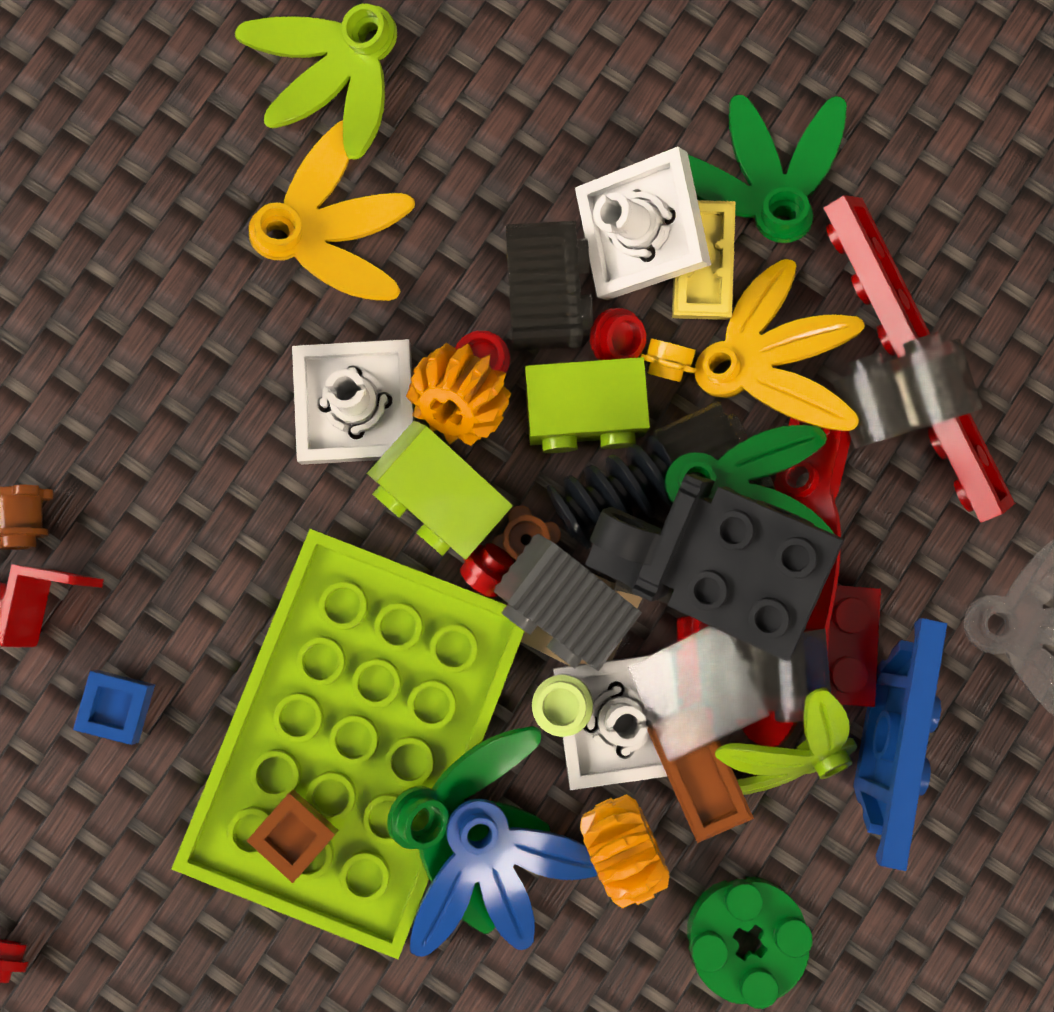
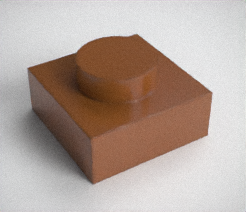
M293 789L248 838L247 842L289 881L294 883L339 830Z

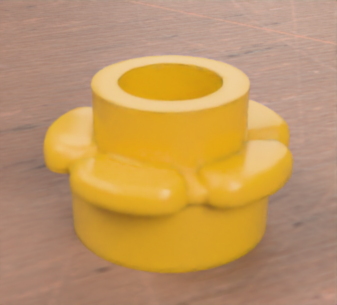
M651 338L647 354L640 355V357H644V361L650 362L647 373L654 376L681 382L684 371L689 373H695L696 368L691 367L696 350Z

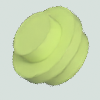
M566 674L555 675L543 681L536 689L532 700V711L538 725L547 733L559 737L571 736L580 732L588 724L593 713V698L588 687L580 679Z

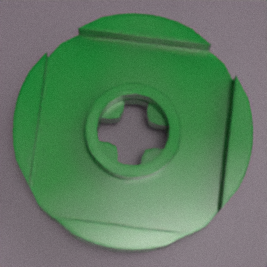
M745 877L746 879H735L730 882L724 880L709 887L699 897L691 910L687 922L689 952L698 975L715 994L732 1003L748 1004L755 1009H764L771 1006L777 998L788 993L800 980L809 960L813 936L810 928L806 925L798 905L785 891L774 883L759 877ZM754 925L762 929L758 936L762 942L760 948L755 952L749 950L745 955L737 953L739 943L733 937L735 932L739 928L749 932Z

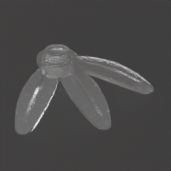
M1053 539L1026 564L1009 588L1006 597L1001 595L983 596L975 600L968 607L964 616V631L968 640L977 649L989 654L1006 653L1011 666L1028 691L1054 716V657L1042 648L1043 644L1054 646V608H1042L1043 604L1054 597ZM995 613L1001 615L1005 620V630L998 636L992 634L988 628V620Z

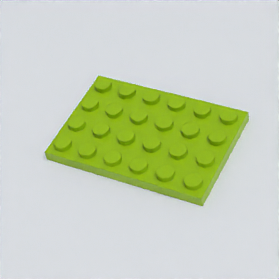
M309 529L171 869L399 959L429 877L420 858L419 849L403 848L391 838L387 827L388 814L394 801L404 791L415 786H426L432 789L439 777L457 759L483 741L525 632L501 613L507 605ZM293 789L339 830L294 883L289 881L247 842L248 838ZM419 812L416 814L413 821L417 818Z

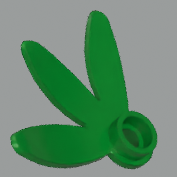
M739 94L734 95L729 102L730 137L740 170L750 186L727 172L688 155L697 200L736 201L735 216L755 218L756 227L759 232L771 241L790 243L804 237L809 232L813 221V209L808 198L813 195L826 177L841 145L846 122V100L840 96H835L827 100L820 108L798 142L788 172L784 175L776 147L763 119L747 97ZM786 216L791 220H781L776 217Z
M790 425L766 430L739 443L727 451L719 460L705 453L691 452L677 458L667 471L665 488L672 503L675 500L685 474L699 472L706 478L715 481L708 498H714L718 487L727 486L746 497L769 503L812 522L816 527L834 534L830 527L804 504L774 489L749 483L750 480L784 471L818 451L827 440L825 432L820 427Z
M529 726L506 731L477 744L457 759L439 777L432 789L426 786H415L404 791L394 801L387 820L389 834L401 847L419 849L420 858L431 883L445 862L454 853L446 835L449 817L459 805L466 802L463 801L464 799L500 778L535 750L542 736L541 730L538 727ZM491 801L503 811L509 828L520 827L550 832L549 824L534 814L512 805ZM419 812L417 818L413 821L414 817ZM477 824L469 830L467 837L472 841L481 840L487 836L489 827L484 824ZM476 882L462 920L477 931L489 934L494 930L495 926L484 904L479 882Z

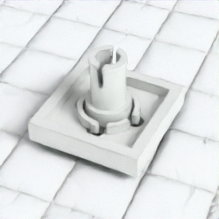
M675 147L575 187L598 298L610 300L711 265L688 153L680 147ZM670 210H675L676 218L674 222L666 225L665 219L670 220L672 218ZM654 247L655 257L652 261L647 262L646 258L652 255L651 251L647 249Z
M409 339L292 346L297 462L301 465L379 460L408 426L415 421V417L412 416L414 404L406 397L409 384L411 383L410 379L413 376L411 343ZM356 368L362 371V377H360ZM385 394L392 397V404L387 409H385V405L388 403V398ZM319 403L323 408H327L330 403L331 411H320ZM349 431L353 435H359L360 432L365 431L360 439H352L349 435Z
M671 652L609 660L603 664L599 671L588 663L580 664L576 668L572 666L553 668L554 676L560 674L574 676L580 679L590 690L593 698V713L587 724L588 729L592 730L595 727V716L597 717L598 728L595 731L588 732L583 728L574 735L563 737L570 790L667 777L646 726L653 723L656 718L655 713L652 711L648 712L646 720L643 710L647 707H653L657 711L656 721L681 711ZM618 681L624 687L623 695L612 698L610 696L621 692V687L614 686L611 690H608V686L612 682ZM617 745L623 747L621 749L622 755L629 756L625 758L618 756L616 753Z

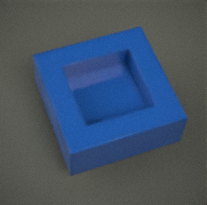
M101 670L90 671L73 730L129 745L139 743L155 684Z

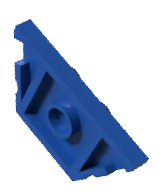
M919 618L914 623V643L900 640L891 650L888 659L882 660L877 666L875 707H867L853 785L857 801L862 805L863 819L867 832L881 835L880 844L875 856L877 864L902 871H907L919 795L925 794L930 782V762L928 758H925L929 732L932 733L936 730L941 715V701L939 696L936 695L947 623Z

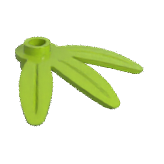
M359 4L346 13L342 23L326 19L295 16L269 17L241 23L235 31L236 39L255 50L290 58H310L326 55L295 79L272 102L264 115V124L269 128H278L312 115L336 97L350 80L343 115V144L349 159L361 158L376 137L384 112L385 83L380 60L391 52L397 39V26L389 12L380 6ZM373 30H377L374 37L369 41L365 42L367 34Z
M819 688L811 692L805 699L804 733L806 740L797 749L729 743L719 747L715 751V756L735 770L758 775L737 780L743 795L783 785L805 774L817 772L820 779L834 776L852 765L853 762L849 755L857 749V744L853 738H848L850 730L849 719L840 702L827 688Z

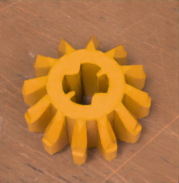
M445 343L441 348L436 349L434 353L431 352L428 357H423L413 370L415 374L410 379L411 383L406 394L409 401L415 404L412 416L426 420L431 431L437 430L443 433L449 445L455 440L461 439L465 444L472 446L477 440L482 437L487 438L491 432H495L503 420L502 415L509 405V398L512 394L503 386L506 373L491 369L489 366L490 355L481 359L474 356L469 344L456 350L450 344Z
M627 794L616 799L609 798L596 804L594 809L583 814L580 830L584 837L583 842L590 855V861L593 863L607 895L621 908L634 903L639 905L655 898L654 894L668 888L669 870L641 807H639L635 799Z

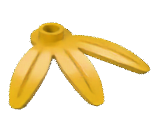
M342 120L323 135L305 157L288 188L284 203L276 202L264 205L252 216L248 227L249 240L253 248L260 255L268 259L287 260L295 257L311 274L338 291L363 299L391 301L400 294V288L395 280L359 256L326 242L350 241L384 230L410 213L415 206V200L403 193L377 194L339 202L318 209L339 183L350 160L344 150ZM272 230H282L288 237L285 239H274L267 234Z
M789 259L780 260L756 277L743 292L730 318L725 341H719L708 346L699 355L695 364L696 381L702 390L711 396L728 398L736 396L745 390L766 406L795 420L825 429L851 431L858 425V416L837 395L811 379L773 367L807 359L834 349L857 337L864 329L865 324L862 319L856 316L819 315L797 319L762 334L784 303L796 274L795 261ZM731 360V365L727 371L720 374L713 373L720 363Z

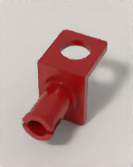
M11 564L8 582H0V646H37L51 581L102 588L104 579L47 568Z

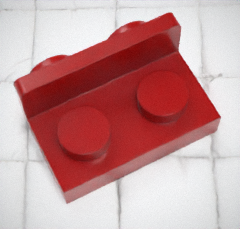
M837 585L825 643L809 694L816 689L827 688L841 705L875 707L881 589Z

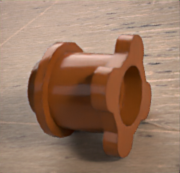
M38 485L0 487V550L35 549L37 538L49 536V530L43 528L42 501L53 500V490L42 489Z

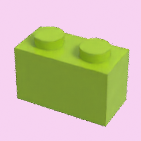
M644 357L525 366L530 445H542L544 453L571 452L578 449L577 442L600 440L601 448L603 449L627 448L636 444V438L644 437L649 430Z
M413 421L366 473L380 485L372 495L399 518L406 510L410 511L423 523L416 533L442 556L451 548L466 560L513 507L508 500L426 425Z

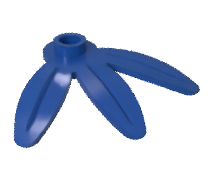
M472 799L462 803L450 815L446 831L448 843L454 853L437 873L420 903L412 927L410 952L420 957L429 955L451 935L468 907L476 882H479L487 912L500 935L518 950L529 948L534 941V914L529 896L513 865L516 864L532 873L553 879L579 880L595 877L597 872L590 861V855L586 846L569 837L548 831L520 827L509 828L503 811L489 800ZM477 824H484L489 827L487 836L481 840L472 841L467 837L469 830Z

